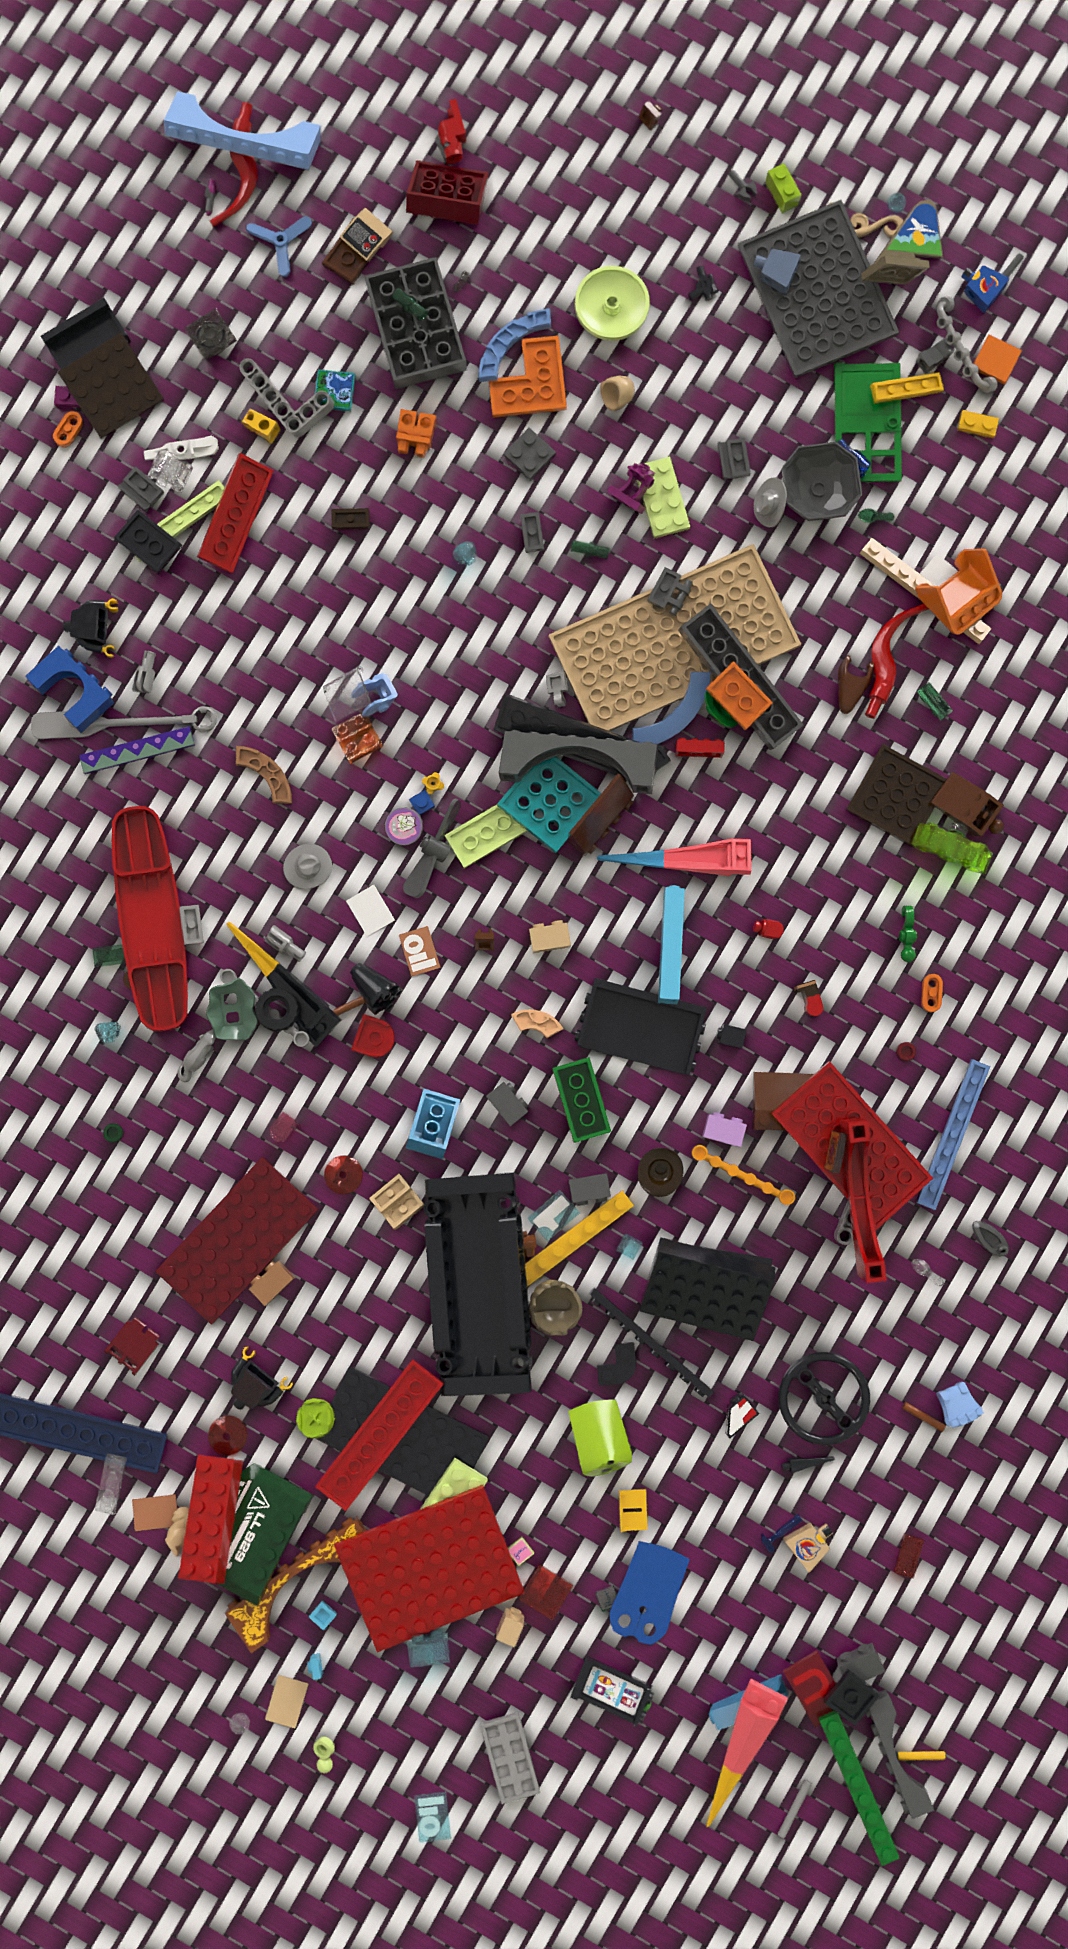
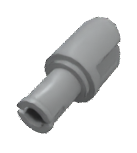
M144 651L142 665L136 670L132 687L133 692L151 693L155 676L152 668L156 653Z
M275 925L272 926L264 940L280 953L287 952L298 962L306 954V951H303L293 943L292 937Z

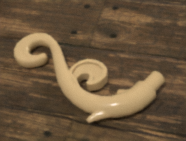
M856 213L850 219L854 229L856 225L861 226V228L855 230L858 238L869 235L887 222H894L897 225V229L903 222L899 216L892 215L868 226V218L862 213ZM885 226L884 232L888 237L892 238L897 229L890 230L888 226Z

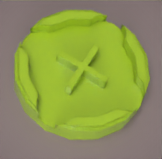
M309 1399L304 1402L297 1412V1427L308 1438H321L332 1429L335 1416L331 1405L325 1400Z

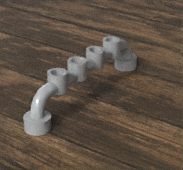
M950 296L940 298L936 307L939 317L937 319V326L945 328L948 333L945 337L946 343L949 345L953 344L956 348L954 358L957 361L962 360L964 363L963 375L965 377L971 376L973 382L983 392L995 391L997 380L994 377H986L983 380L979 377L978 366L972 364L969 358L970 351L963 347L961 334L955 332L951 316H947L945 313L953 310V298Z
M225 969L220 974V980L224 984L237 979L236 973L231 969ZM255 994V998H256V999H255V1004H254V1006L256 1005V1002H258V998H259L256 994ZM268 1006V1014L271 1018H283L279 1011ZM295 1025L290 1026L287 1030H283L285 1033L293 1036V1041L297 1046L305 1047L310 1041L309 1035L306 1032L298 1031Z

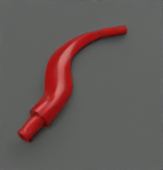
M242 102L239 117L234 119L233 130L250 133L252 124L249 120L253 108L252 104ZM230 151L231 159L241 176V186L233 204L227 210L209 220L212 227L238 212L251 197L258 179V170L254 157Z
M925 604L896 615L876 635L871 650L875 683L870 692L869 698L871 701L865 713V716L868 718H876L881 705L887 703L895 683L896 665L890 651L892 635L907 618L929 610Z

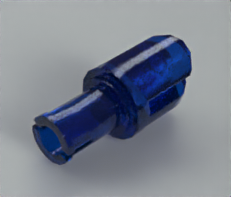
M840 439L837 443L857 457L860 478H863L871 462L858 449H852L844 439Z

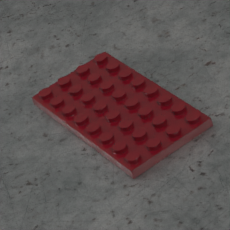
M261 1157L155 1272L212 1325L250 1285V1282L263 1271L314 1216L319 1208L270 1162Z

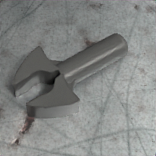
M731 170L729 176L740 188L737 197L750 202L751 197L746 191H750L756 197L757 189L755 182L745 183L735 170Z

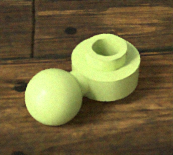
M323 1736L314 1743L313 1748L315 1754L320 1758L317 1761V1769L321 1773H328L333 1766V1762L329 1757L334 1753L335 1747L329 1738Z

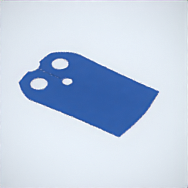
M639 1541L610 1610V1622L613 1632L624 1637L634 1636L638 1639V1642L649 1645L660 1640L668 1630L676 1599L690 1559L666 1547ZM641 1606L646 1607V1612L643 1614L639 1612ZM624 1614L631 1618V1623L627 1627L620 1626L618 1622L620 1616ZM648 1623H652L656 1628L652 1636H647L643 1632L644 1626Z

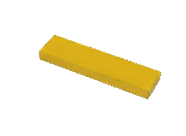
M939 372L877 382L870 385L874 404L944 391Z

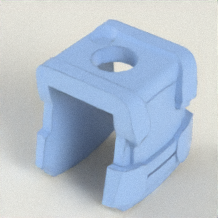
M385 673L375 675L373 680L368 679L359 683L351 696L356 699L376 689L381 698L372 702L362 712L363 717L372 715L377 711L379 713L386 711L398 694Z

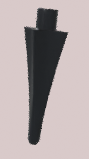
M833 1456L787 1458L788 1462L781 1463L783 1471L789 1470L793 1474L818 1464L834 1461L835 1458Z

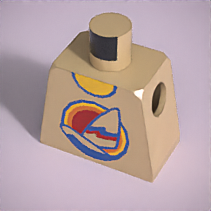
M808 1523L786 1535L783 1539L806 1570L810 1572L829 1551L830 1548L824 1540L833 1532L827 1524H824L816 1531L813 1525Z

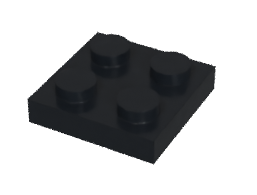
M848 1669L825 1696L823 1701L827 1706L856 1726L879 1698L880 1694Z

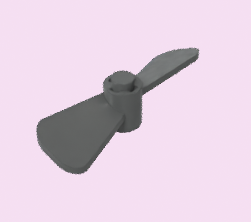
M455 798L450 803L436 837L431 835L428 838L424 837L420 844L421 852L424 854L403 885V891L414 898H419L425 893L436 860L442 863L449 854L451 846L444 843L443 839L461 808V802Z

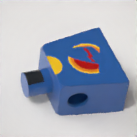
M982 266L977 273L967 268L961 278L968 282L964 291L965 295L984 314L1006 288L1010 279L987 266Z

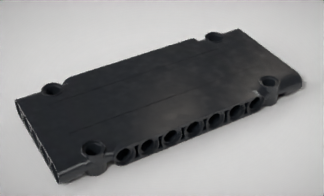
M515 1172L425 1179L427 1202L424 1205V1213L428 1216V1219L425 1221L426 1255L433 1347L435 1354L439 1356V1360L436 1362V1370L440 1374V1380L444 1383L440 1388L441 1396L532 1392L530 1372L532 1357L529 1354L531 1349V1329L522 1219L517 1210L520 1201L516 1195ZM507 1198L511 1201L509 1208L505 1204ZM434 1204H436L438 1207L437 1212H434L433 1210ZM519 1357L524 1362L523 1367L518 1364ZM445 1361L450 1365L449 1370L445 1367Z

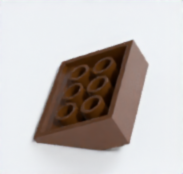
M619 773L569 832L568 843L584 856L595 851L598 847L597 841L600 838L603 840L609 834L608 828L612 824L616 825L622 818L621 812L624 809L628 811L634 803L632 801L634 794Z
M753 1072L752 1130L786 1131L771 1113L814 1074Z

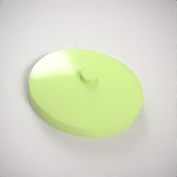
M619 266L601 267L590 272L578 286L575 296L576 315L580 324L591 335L609 341L622 340L636 333L644 324L649 311V293L641 278L631 270Z

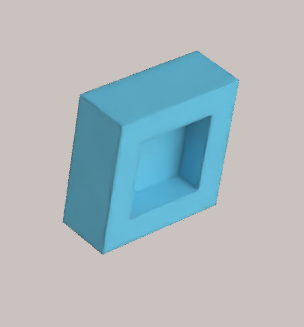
M322 1600L309 1615V1618L324 1630L335 1618L337 1612Z
M320 1653L312 1654L310 1661L307 1663L308 1672L312 1674L313 1680L320 1679L323 1675Z

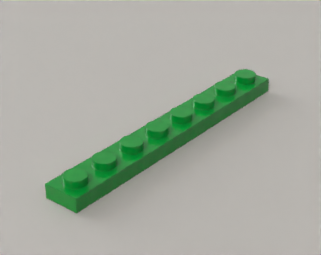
M832 1711L819 1717L820 1724L881 1866L899 1859L900 1857L839 1714L836 1711Z

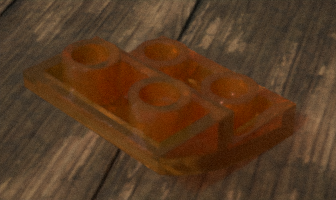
M362 712L331 728L350 764L383 747L369 718L363 717Z

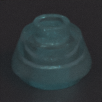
M466 541L453 550V559L461 565L466 564V566L473 564L477 556L475 544Z
M118 1022L96 1024L94 1030L98 1039L103 1040V1043L115 1042L114 1039L118 1038L121 1026Z

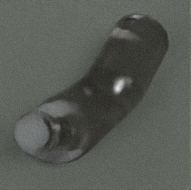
M463 271L459 281L454 284L453 290L455 292L460 291L466 284L469 277L467 271Z

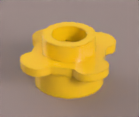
M436 772L422 779L428 794H433L434 791L444 788V783L440 781V775Z

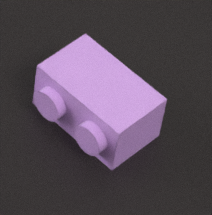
M713 1112V1115H707L702 1137L741 1147L747 1124H743L742 1119L732 1117L729 1120L724 1118V1114Z

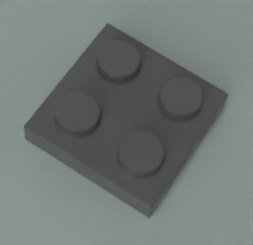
M530 427L503 453V456L530 481L556 455V452Z

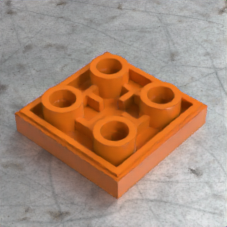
M988 334L974 364L978 366L979 373L987 377H994L997 382L1005 385L1022 350Z

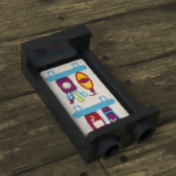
M586 1656L570 1698L574 1700L582 1699L633 1723V1726L637 1728L638 1723H643L647 1713L644 1711L646 1703L650 1705L654 1693L651 1692V1684Z

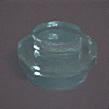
M901 193L891 195L887 202L888 208L893 212H901L906 206L904 195Z

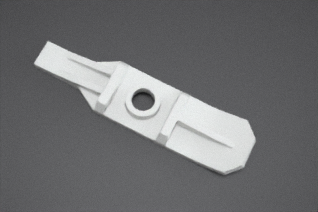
M211 435L199 439L169 442L161 448L144 451L145 461L162 458L172 462L214 455L219 449L218 440ZM184 447V451L178 452V448Z

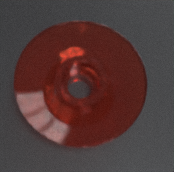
M337 1156L325 1168V1182L335 1193H351L362 1182V1167L356 1159L350 1156ZM341 1171L346 1172V1177L344 1179L340 1178L339 1176Z
M225 1415L216 1419L208 1432V1440L211 1447L222 1455L238 1453L245 1446L248 1436L245 1424L239 1418L231 1415ZM224 1433H228L230 1435L229 1440L224 1439Z

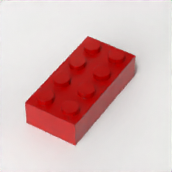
M679 738L675 744V756L722 758L725 750V741L721 739L710 741V739L698 740L697 738H692L691 740H686V738Z

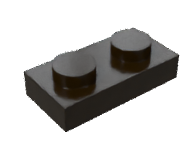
M369 508L331 509L332 530L370 529Z

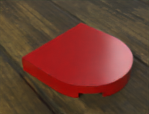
M363 1014L351 1050L369 1057H382L393 1048L395 1042L394 1031L387 1022Z

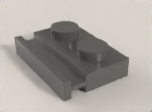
M745 438L717 443L723 480L751 475Z
M136 466L123 479V482L117 486L146 513L164 494V491Z

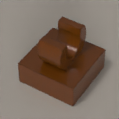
M648 101L643 105L638 118L649 130H652L656 127L661 116L659 112L662 111V108L658 104L653 106Z
M478 929L477 933H475V950L494 951V933H492V929H489L488 933H481V929Z

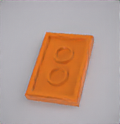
M734 661L705 688L744 730L773 704Z

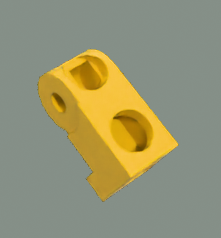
M249 409L241 422L247 429L265 438L271 444L281 430L276 421L252 409Z

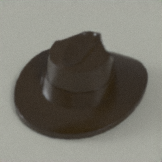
M651 1149L640 1160L638 1180L643 1190L652 1196L664 1197L670 1195L679 1187L683 1178L684 1168L682 1160L677 1153L670 1149Z

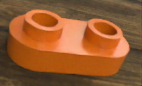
M70 411L64 415L53 433V439L58 446L68 447L72 444L83 427L81 415L75 411ZM73 421H77L75 425H71ZM67 436L66 440H61L62 437Z
M937 974L927 975L922 981L921 1005L927 1012H935L942 1005L943 981ZM929 981H933L935 986L930 987ZM929 999L934 1002L933 1006L928 1005Z

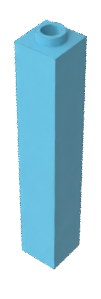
M676 885L666 887L663 893L658 1003L678 1004L680 998L685 889Z

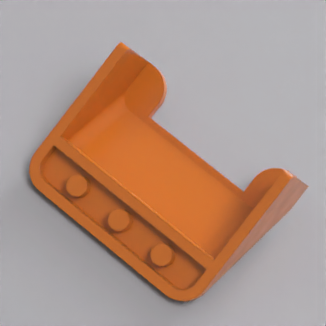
M986 549L962 550L955 559V566L959 571L940 586H930L927 583H921L915 587L919 599L953 634L964 632L1002 599V590Z

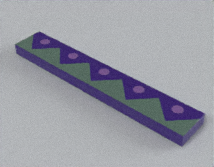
M189 726L81 754L79 758L83 773L89 774L195 746Z

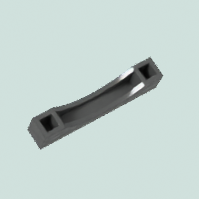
M885 1689L879 1692V1698L866 1712L867 1718L871 1717L873 1724L870 1726L874 1736H878L881 1743L878 1744L882 1756L886 1755L888 1762L885 1763L890 1775L893 1774L896 1781L893 1782L897 1794L902 1795L903 1801L900 1803L904 1813H909L911 1818L914 1819L934 1811V1808L923 1784L906 1773L896 1757L893 1745V1727L897 1714L891 1698Z

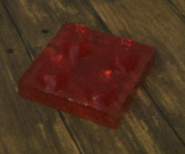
M539 1563L519 1600L553 1621L571 1591L573 1584Z

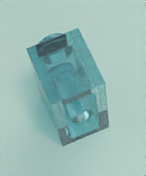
M443 1631L432 1632L429 1636H423V1634L411 1636L412 1639L408 1640L410 1668L450 1662L448 1633L443 1634Z

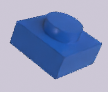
M426 790L409 799L413 808L420 816L435 808Z

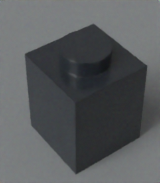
M723 1024L722 1028L718 1027L716 1039H719L718 1044L742 1049L747 1029Z

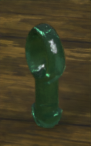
M870 508L863 509L858 513V518L866 523H871L875 520L891 522L895 518L892 512L879 513Z

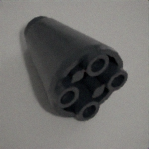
M362 963L356 964L350 971L356 987L368 1009L374 1015L383 1010L389 1011L394 1006L393 1001L403 992V989L396 982Z

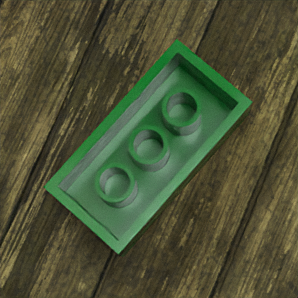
M590 1057L552 1068L573 1143L610 1133L611 1128Z

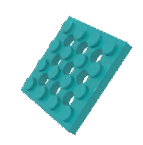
M554 757L536 765L520 782H515L497 803V806L554 853H557L568 840L571 829L601 793L560 759ZM549 770L553 776L550 779H546L543 777L542 772ZM559 782H564L567 785L565 791L557 788ZM537 784L540 786L541 791L534 793L531 791L530 786ZM579 794L582 797V801L575 803L572 800V795ZM547 796L554 797L555 804H547L545 798ZM526 798L529 805L522 807L519 805L518 800ZM567 808L570 811V816L563 817L560 814V809ZM540 810L543 812L544 817L536 819L533 812ZM550 822L557 823L558 830L551 831L548 828V824Z

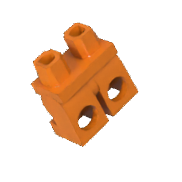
M401 409L396 435L398 453L408 454L409 446L416 447L415 456L425 458L427 450L431 449L434 429L437 424L436 415L420 412L418 419L416 411Z

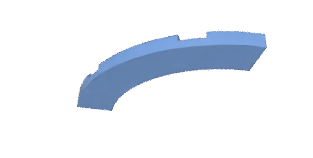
M550 308L527 313V316L518 320L514 319L496 333L487 345L486 351L481 358L479 382L498 381L499 367L507 351L524 336L551 328Z
M691 672L689 685L680 705L667 718L646 727L633 728L632 740L640 743L648 741L658 744L670 739L683 730L696 716L705 700V688L710 683L711 672Z

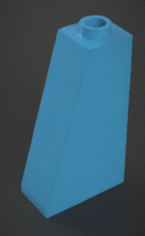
M781 1675L760 1683L785 1697L788 1696V1691ZM745 1690L713 1703L709 1717L717 1730L735 1724Z

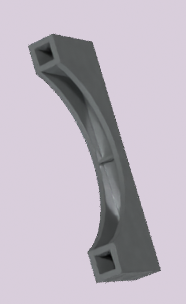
M518 730L505 731L498 772L500 781L520 782L532 768L543 761L562 755L581 754L596 757L611 764L626 778L633 793L652 794L658 754L657 744L648 741L639 743L632 740L616 741L612 738L604 740L596 739L595 737L581 738L575 735L559 736L554 733L546 735L539 734L538 732L523 733Z

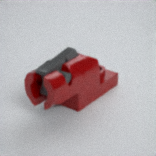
M456 99L449 100L450 108L447 109L449 119L439 123L438 135L435 137V142L447 164H455L463 159L462 144L466 143V132Z

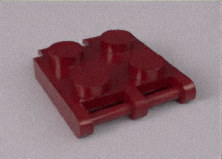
M137 1317L132 1322L128 1320L104 1350L106 1354L109 1353L116 1358L120 1365L123 1364L132 1371L131 1374L134 1376L158 1347L159 1343L157 1340L160 1338V1335L151 1328L144 1332L143 1330L147 1325ZM113 1348V1349H114L116 1352H118L122 1357L118 1356V1355H117L116 1353H114L111 1349ZM125 1359H127L130 1363L136 1366V1368L132 1367L129 1363H127Z

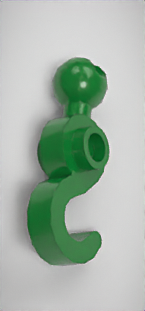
M904 905L901 910V916H905L903 929L899 931V941L904 945L901 959L909 963L916 957L912 945L917 940V932L913 929V906Z

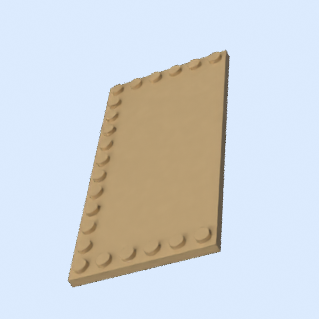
M754 544L682 575L679 581L681 584L684 585L686 579L691 580L693 584L690 588V594L685 597L683 607L676 616L669 613L672 608L669 604L662 610L647 602L653 590L650 589L548 635L589 724L612 731L683 699L689 685L690 673L709 672V670L682 637L678 629L710 603L758 665L801 646L799 638ZM675 589L671 597L676 599L680 592ZM710 674L709 685L715 680L712 674Z

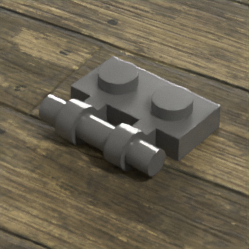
M665 567L647 602L662 610L669 604L672 606L669 613L676 616L683 607L685 597L690 594L693 582L686 579L684 585L681 584L679 581L682 575ZM675 589L680 592L676 599L671 597Z

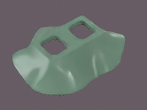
M241 978L223 985L214 986L209 990V1004L206 1016L212 1025L215 1037L218 1039L246 1040L251 1037L258 1024L257 1015L253 1009L256 999L255 994ZM235 993L237 1002L235 1004H225L224 995ZM238 1012L239 1021L228 1023L226 1014Z

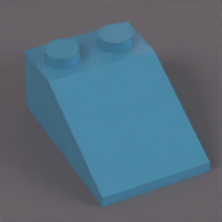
M423 1089L406 1149L443 1159L460 1099Z

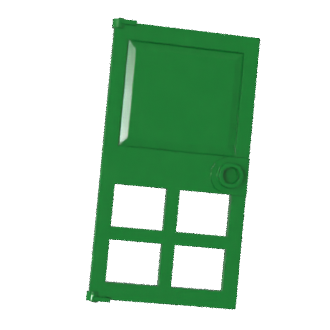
M834 363L835 442L842 446V434L865 433V450H848L856 457H865V474H860L861 482H901V399L874 404L870 388L872 383L901 379L900 363ZM871 433H894V450H871ZM894 456V473L871 474V457Z

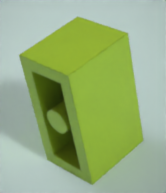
M785 163L769 170L765 183L780 211L784 213L798 206L801 193Z

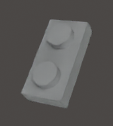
M199 905L179 907L184 946L204 943Z

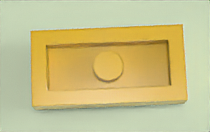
M962 410L957 430L994 438L999 418Z

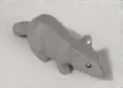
M213 1029L200 1035V1040L184 1057L183 1064L178 1069V1077L182 1082L190 1081L192 1072L198 1070L206 1062L205 1057L207 1053L214 1049L212 1044L215 1042L216 1037ZM183 1066L185 1070V1076H183L181 1072Z

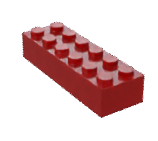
M198 1455L178 1575L179 1579L208 1583L225 1582L243 1460Z

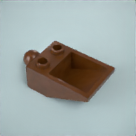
M951 772L930 802L972 836H983L987 829L993 834H999L1004 829L1003 822L995 819L1004 805L986 791L954 772Z

